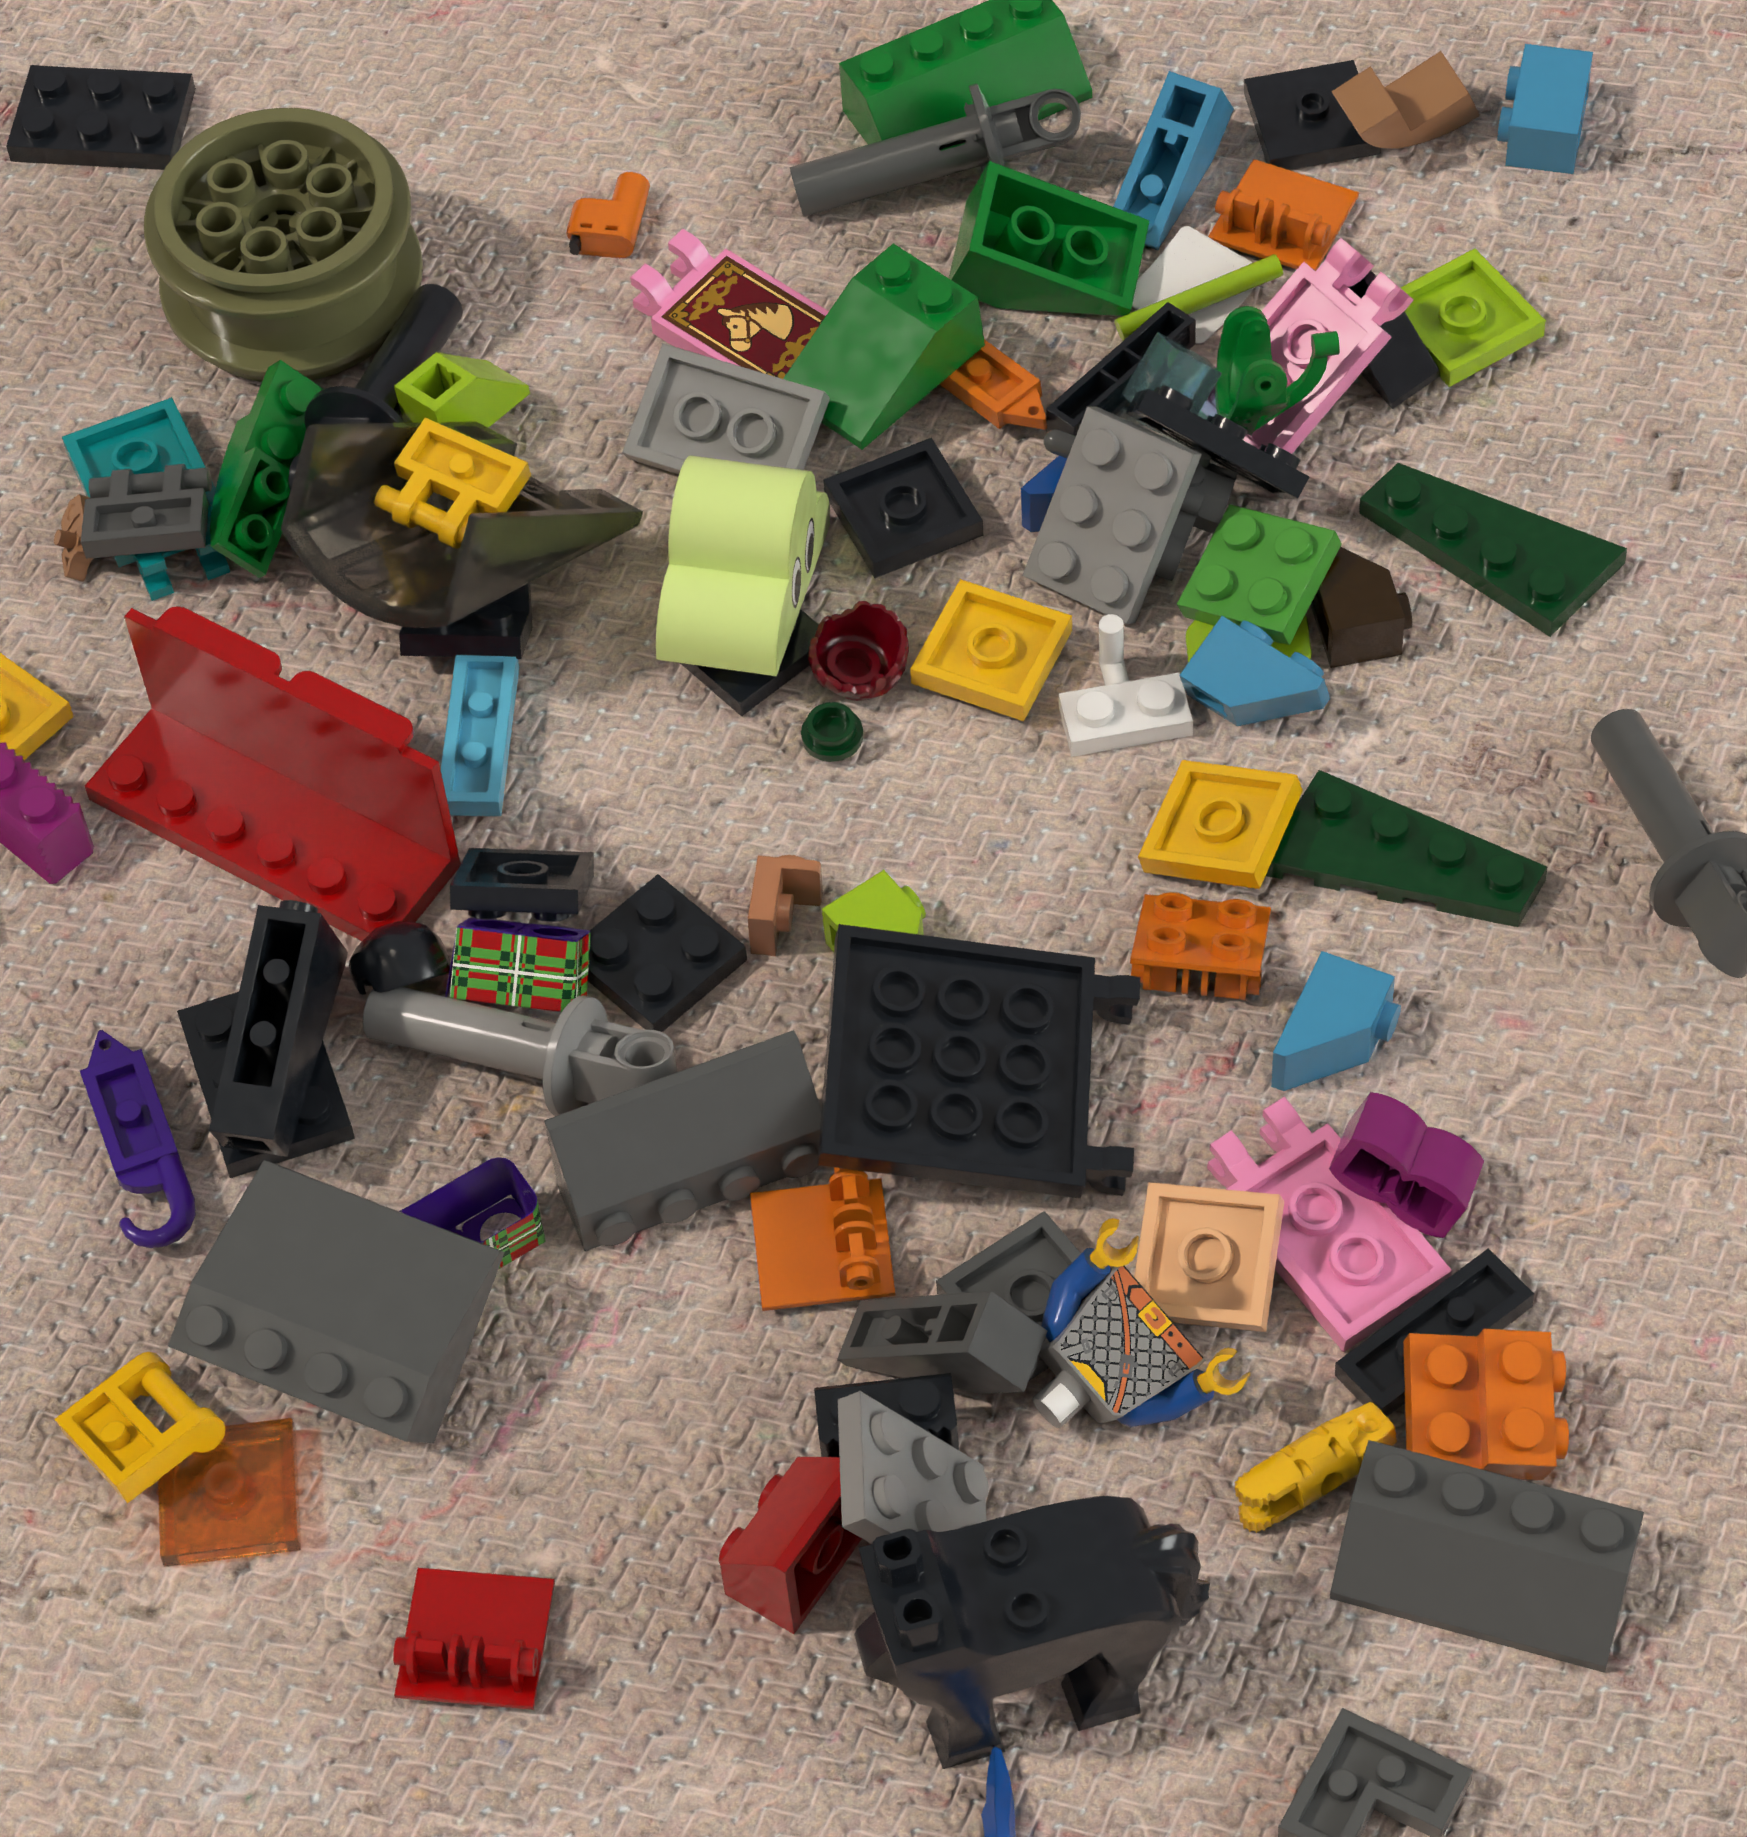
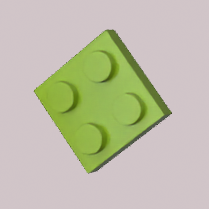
M1476 248L1401 287L1405 293L1414 299L1405 310V313L1440 371V378L1448 387L1544 336L1546 320Z

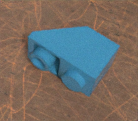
M1221 616L1179 675L1189 697L1237 727L1324 709L1330 700L1325 679L1322 678L1324 671L1315 662L1298 652H1294L1291 657L1286 656L1271 646L1273 643L1272 638L1258 626L1245 620L1238 626L1224 616Z

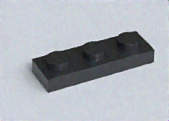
M1488 1248L1335 1363V1376L1363 1405L1372 1402L1388 1417L1405 1404L1403 1341L1409 1333L1478 1336L1483 1329L1503 1330L1533 1307L1534 1293Z

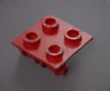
M418 1568L405 1637H397L394 1645V1665H400L394 1693L395 1698L534 1710L555 1580L551 1578Z

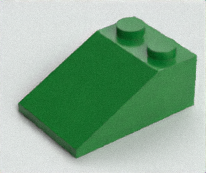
M989 161L966 200L949 279L976 295L978 301L1000 309L1124 316L1129 314L1132 309L1150 220Z
M893 243L852 277L783 379L825 391L830 400L821 423L863 450L985 346L978 297Z

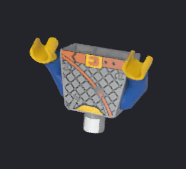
M1112 1218L1103 1222L1099 1229L1096 1249L1086 1248L1054 1280L1050 1289L1041 1327L1046 1329L1047 1333L1039 1356L1056 1377L1032 1398V1401L1040 1414L1050 1424L1059 1429L1082 1408L1099 1424L1117 1420L1119 1423L1131 1428L1173 1421L1212 1400L1214 1391L1222 1395L1237 1393L1244 1387L1251 1375L1248 1372L1240 1379L1233 1381L1225 1379L1220 1374L1218 1369L1219 1363L1229 1360L1237 1353L1236 1349L1229 1347L1221 1349L1215 1354L1206 1372L1196 1369L1206 1360L1125 1267V1265L1133 1261L1137 1254L1139 1236H1135L1131 1243L1122 1249L1113 1248L1107 1243L1106 1238L1117 1230L1119 1219Z

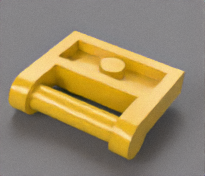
M144 1352L133 1358L54 1419L70 1442L127 1504L148 1487L155 1484L162 1476L193 1452L205 1453L215 1449L222 1442L226 1431L224 1422L210 1408H200L171 1378L170 1366L154 1352ZM140 1395L151 1396L176 1423L161 1433L135 1406L133 1401Z

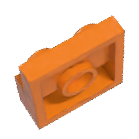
M1483 1329L1478 1336L1409 1333L1404 1339L1406 1450L1522 1480H1544L1557 1467L1556 1459H1565L1569 1445V1428L1566 1418L1555 1417L1554 1392H1562L1564 1388L1566 1359L1563 1351L1552 1350L1551 1332Z

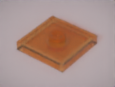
M292 1418L225 1426V1436L215 1449L205 1453L193 1452L158 1480L160 1557L164 1567L301 1550L296 1428Z

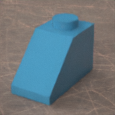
M1321 951L1273 1051L1271 1087L1286 1091L1369 1062L1379 1039L1389 1042L1399 1020L1401 1005L1393 1003L1395 976Z

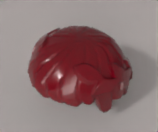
M859 601L852 609H846L841 615H828L821 620L815 637L811 639L808 661L811 671L823 688L829 689V691L837 695L844 696L848 700L864 701L887 694L899 682L906 669L909 653L907 628L902 624L897 614L891 610H886L884 605H870L867 601Z

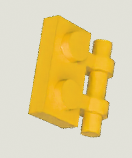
M424 418L394 462L397 476L408 480V482L401 491L388 485H382L376 493L374 504L376 507L391 513L392 520L408 528L418 525L438 534V540L443 544L455 549L465 546L481 553L489 542L490 531L473 524V521L479 513L501 521L531 477L528 462L428 418ZM433 492L454 501L448 512L426 503Z

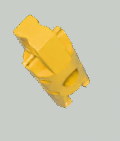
M1369 1402L1324 1422L1272 1454L1266 1460L1251 1468L1249 1472L1243 1473L1235 1481V1494L1239 1498V1502H1242V1505L1239 1506L1240 1523H1243V1529H1249V1532L1255 1531L1256 1533L1261 1530L1265 1531L1266 1528L1272 1527L1274 1523L1281 1522L1358 1475L1368 1440L1390 1446L1396 1444V1431L1393 1423L1374 1403Z

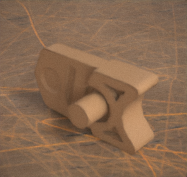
M78 494L68 503L61 520L62 530L58 529L56 531L54 544L64 547L62 552L64 576L83 582L85 581L88 567L94 558L86 559L81 545L85 499L90 497Z

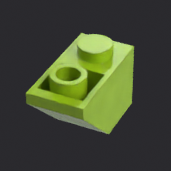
M439 352L433 354L394 386L402 419L411 437L424 418H428L475 439L530 394L527 384L487 360Z

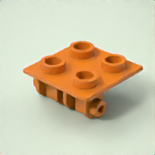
M1253 159L1237 188H1234L1231 193L1224 190L1220 192L1216 201L1215 212L1221 215L1208 237L1225 247L1262 259L1276 254L1281 265L1296 270L1305 262L1316 271L1358 199L1359 192Z
M1174 892L1160 895L1145 894L1130 958V964H1132L1131 976L1141 977L1140 983H1143V990L1176 992L1178 969H1183L1181 994L1188 995L1192 970L1202 971L1201 996L1207 997L1211 972H1216L1214 997L1246 1001L1247 994L1260 995L1261 966L1271 907L1256 906L1242 899H1229L1217 902L1191 899L1184 894Z
M834 1167V1174L829 1178V1184L750 1193L762 1311L896 1296L882 1178L869 1179L864 1171Z

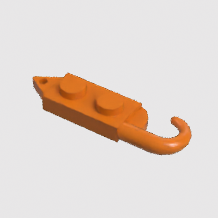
M985 339L984 347L940 383L942 387L998 429L1006 424L1047 429L1046 415L1040 399L1042 397L1041 381Z

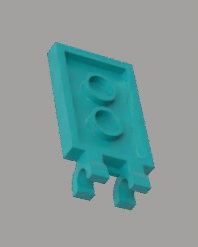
M172 397L62 436L66 453L84 493L88 497H90L89 479L111 477L113 470L132 469L134 474L164 472L166 465L185 464L187 469L206 468ZM213 482L211 491L205 492L209 504L205 548L195 549L208 580L230 573L225 556L213 549L210 542L211 510L216 489ZM185 550L113 557L118 568L136 562L151 601L174 593L165 570L167 567L164 558Z

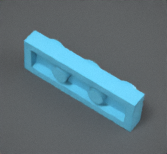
M455 656L441 763V774L450 816H502L519 676V661L516 657Z

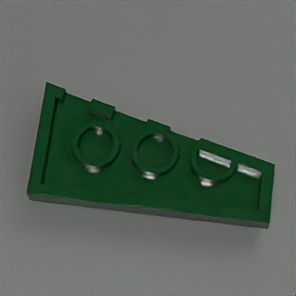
M1397 463L1360 498L1359 514L1549 637L1625 564L1627 548L1401 463Z
M1318 770L1295 807L1266 876L1283 880L1284 873L1313 878L1314 886L1340 891L1341 885L1377 891V899L1402 904L1403 899L1411 898L1435 903L1436 910L1439 912L1519 927L1546 881L1547 866Z

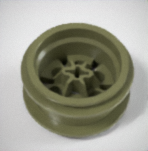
M302 108L263 109L234 116L211 126L192 138L173 156L156 182L146 205L144 215L145 244L150 260L160 276L159 294L167 322L180 341L194 354L218 368L244 379L262 382L268 367L279 360H282L311 381L335 375L357 365L380 349L422 282V252L418 237L410 223L412 212L411 195L401 166L388 149L375 138L354 124L325 112Z

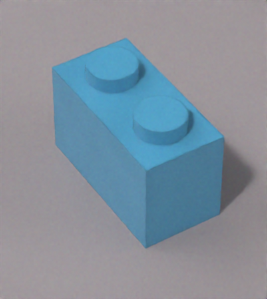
M1525 44L1521 67L1510 66L1505 100L1514 101L1513 108L1502 107L1499 120L1497 141L1508 142L1505 166L1574 174L1589 93L1593 52Z

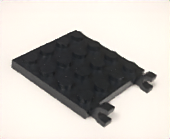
M839 924L834 946L817 1165L1072 1198H1081L1085 1182H1089L1091 1187L1099 1192L1123 1196L1126 1190V1177L1131 1178L1133 1173L1134 1148L1087 1145L1093 1010H1095L1106 1021L1130 1025L1132 1008L1137 1006L1140 1000L1141 977L1095 975L1094 957Z

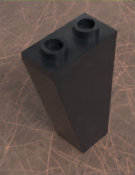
M284 900L280 902L279 908L258 905L209 1128V1131L224 1148L288 1156L348 955L347 950L323 915L318 913V909L310 904Z

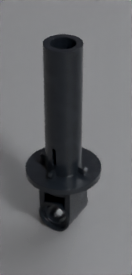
M437 284L420 286L356 387H329L321 390L312 398L306 408L304 417L309 440L302 451L295 456L289 470V489L296 504L299 506L356 508L364 501L367 490L374 479L388 478L397 474L394 462L411 439L407 426L400 417L401 411L394 386L436 352L440 353L463 314L462 305L450 290Z

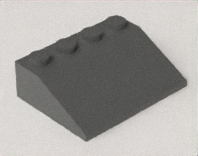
M263 1160L193 1278L168 1347L405 1442L434 1443L505 1252L278 1164Z

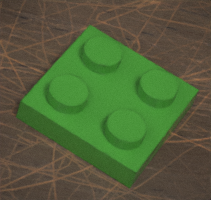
M1229 504L1177 602V606L1185 618L1216 625L1221 616H1224L1238 626L1243 620L1251 622L1266 632L1273 641L1290 645L1342 543L1335 530Z

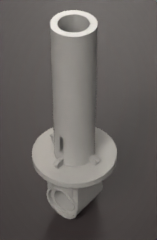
M405 987L382 993L372 989L363 1012V1029L369 1039L542 1079L545 1103L548 1110L554 1116L677 1072L674 1045L668 1035L656 1030H641L608 1022L603 1004L594 997L584 995L574 998L564 1008L557 1022Z

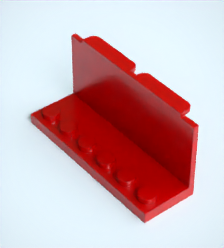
M180 606L171 607L158 620L131 608L124 618L151 709L85 784L89 800L283 901H299L316 907L318 913L323 915L329 925L360 941H363L378 927L397 921L416 922L456 873L461 862L439 761L407 746L414 736L411 721L313 671L299 672L290 681L279 677L282 671V664L278 654L187 608Z

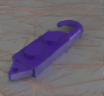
M99 1030L88 1067L79 1071L118 1183L124 1190L135 1194H150L164 1190L171 1211L167 1223L155 1230H142L136 1227L131 1219L127 1217L120 1220L119 1226L125 1237L137 1246L150 1249L166 1247L180 1240L190 1230L196 1216L195 1198L142 1049L133 1052L103 1030Z

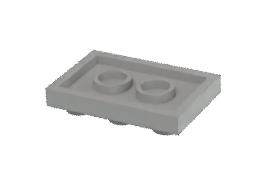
M662 343L622 453L629 460L678 475L684 461L690 455L804 470L830 398L825 391Z
M1087 407L1022 576L1103 614L1117 615L1125 624L1136 623L1202 454L1099 407Z
M861 1391L838 1399L843 1528L873 1544L872 1542L877 1537L905 1529H912L916 1532L922 1530L943 1532L987 1521L986 1497L988 1496L989 1487L984 1472V1465Z

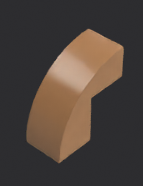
M1439 51L1386 87L1382 85L1370 66L1332 91L1361 138L1368 144L1379 148L1395 149L1425 143L1446 135L1480 116L1469 92L1442 51Z

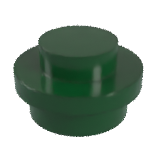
M837 702L820 704L811 710L803 722L801 728L802 744L805 750L816 759L827 762L844 760L856 753L862 744V723L858 716L844 704Z

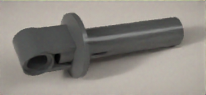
M978 84L969 85L973 104L968 105L965 103V117L790 167L803 217L981 166L983 173L989 161L1005 166L1004 161L1063 145L1069 142L1079 129L1081 119L1080 106L1069 92L1062 89H1049L989 107ZM1049 103L1063 104L1070 111L1071 123L1061 132H1048L1038 121L1040 110ZM965 143L964 145L941 151L942 149Z
M1621 709L1608 714L1594 727L1591 733V743L1664 862L1654 876L1650 887L1649 897L1653 909L1661 920L1670 925L1690 927L1698 940V945L1703 955L1721 972L1734 978L1745 977L1747 974V834L1738 831L1713 832L1639 712L1633 709Z

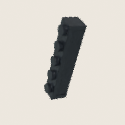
M1167 302L1046 408V432L1058 429L1076 436L1087 407H1099L1116 415L1133 400L1136 392L1144 390L1195 345L1196 320Z

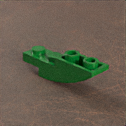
M282 360L268 367L250 414L238 420L235 425L219 472L211 510V547L258 578L265 576L294 504L289 489V470L293 459L302 451L309 440L304 420L306 408L312 398L323 390L322 387Z

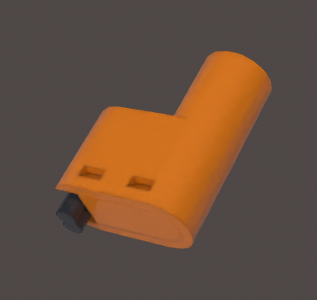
M636 172L620 174L617 178L612 200L596 198L576 200L573 204L566 231L570 239L569 248L571 254L626 258L633 253L650 189V183L645 176Z

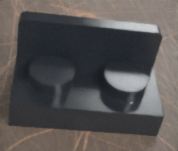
M445 570L411 571L408 578L410 608L399 633L401 656L455 657L456 655L508 656L522 659L533 628L530 576L527 573Z

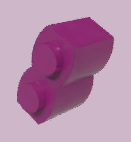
M1370 1092L1348 1121L1329 1170L1341 1184L1357 1195L1375 1202L1386 1203L1391 1211L1410 1227L1430 1236L1444 1238L1466 1211L1484 1160L1462 1138L1442 1129L1427 1127L1422 1118L1404 1103L1387 1095Z

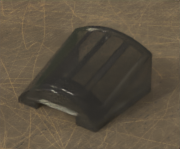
M439 422L441 425L512 456L515 454L516 442L478 422ZM421 423L310 425L306 430L281 531L312 575L342 602L366 616L385 623L404 627L429 628L447 626L596 547L627 533L640 525L643 511L603 489L560 490L559 492L530 477L507 512L472 513L469 515L461 547L455 549L441 543L438 540V534L418 525L408 528L394 522L391 513L376 507L374 504L376 493L382 485H388L401 491L408 482V480L397 476L394 462ZM433 492L426 503L448 512L454 501Z

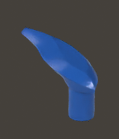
M993 1746L987 1773L986 1803L981 1814L984 1837H1016L1014 1800L1009 1772L1001 1748Z

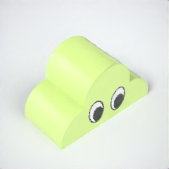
M692 455L686 458L678 476L671 508L668 539L669 565L663 581L657 615L656 660L777 676L830 527L829 498L827 493L816 491V482L812 471Z

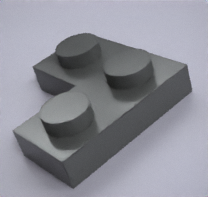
M1342 1708L1278 1826V1837H1361L1374 1810L1430 1837H1443L1471 1783L1473 1770Z

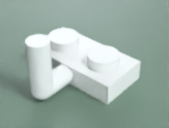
M1114 614L1103 616L1099 621V664L1105 686L1059 693V710L1071 757L1193 736V719L1179 676L1180 672L1129 681L1124 662L1123 620Z

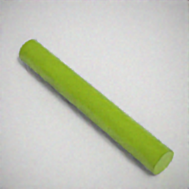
M1276 254L1263 258L1115 319L1117 332L1122 341H1124L1167 302L1186 314L1206 308L1283 276L1282 265Z

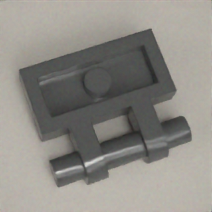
M185 464L166 465L164 472L134 474L132 469L113 470L111 477L90 478V498L85 499L81 545L86 559L205 548L209 508L205 492L212 489L209 468L187 469Z

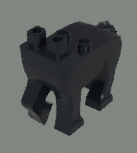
M1116 1496L1087 1497L1040 1506L955 1530L943 1532L922 1530L916 1532L912 1529H905L877 1537L872 1542L873 1544L859 1547L874 1612L857 1628L854 1635L866 1676L896 1686L903 1691L904 1695L918 1704L932 1707L926 1724L942 1768L945 1769L991 1755L993 1746L1001 1748L1002 1752H1005L993 1709L994 1697L1033 1687L1053 1680L1063 1674L1065 1676L1061 1686L1078 1731L1140 1714L1138 1696L1140 1683L1147 1676L1157 1655L1179 1633L1180 1627L1185 1626L1200 1613V1608L1209 1599L1210 1582L1198 1579L1201 1569L1198 1557V1540L1193 1533L1186 1531L1180 1524L1170 1523L1167 1525L1156 1524L1151 1526L1144 1508L1132 1498Z

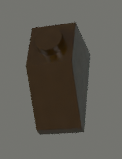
M1340 547L1311 603L1312 612L1330 668L1402 655L1404 630L1412 628V612L1407 594L1405 592H1396L1388 569Z

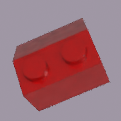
M797 1457L784 1476L780 1474L774 1475L760 1495L757 1506L758 1512L745 1529L737 1527L728 1536L719 1554L725 1595L792 1634L796 1633L862 1540L859 1536L842 1527L840 1457Z

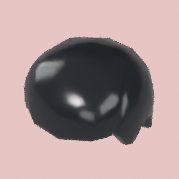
M397 921L374 929L356 947L349 960V973L359 994L365 995L364 986H372L374 991L382 993L438 976L449 975L451 962L442 940L427 925L416 922Z

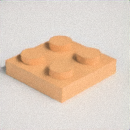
M1148 1182L1134 1275L1135 1279L1173 1323L1266 1332L1285 1201L1280 1194Z

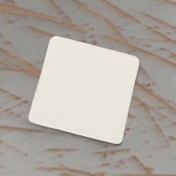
M1184 226L1178 231L1154 263L1138 278L1132 307L1139 310L1253 262L1192 227ZM1254 288L1188 314L1196 320L1195 343L1202 344L1206 342L1224 324L1229 313L1239 308Z

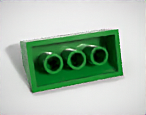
M988 0L839 63L843 112L867 144L965 117V103L968 105L973 104L969 85L975 83L978 84L989 107L1049 89H1062L1074 96L1078 104L1092 98V87L1066 18L1053 0ZM1049 103L1040 110L1038 121L1065 110L1067 107L1060 103ZM965 143L959 144V145H956V146H952V147H949V148H946V149H942L941 151L947 150V149H950V148H954V147H957V146H961V145H964Z

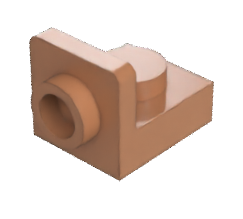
M758 855L748 913L751 954L776 956L779 933L791 931L794 904L821 905L823 885L822 869L819 861L806 860L796 855H782L779 857Z

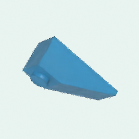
M1171 71L1167 74L1113 206L1150 220L1144 246L1159 250L1211 165L1234 110L1221 88Z

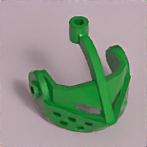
M1243 306L1233 310L1224 321L1218 348L1215 375L1217 414L1245 428L1248 431L1247 435L1252 436L1254 431L1312 392L1326 370L1327 357L1340 354L1337 331L1311 334L1312 354L1309 364L1302 375L1287 387V377L1284 368L1272 360L1270 328L1264 313L1253 306Z

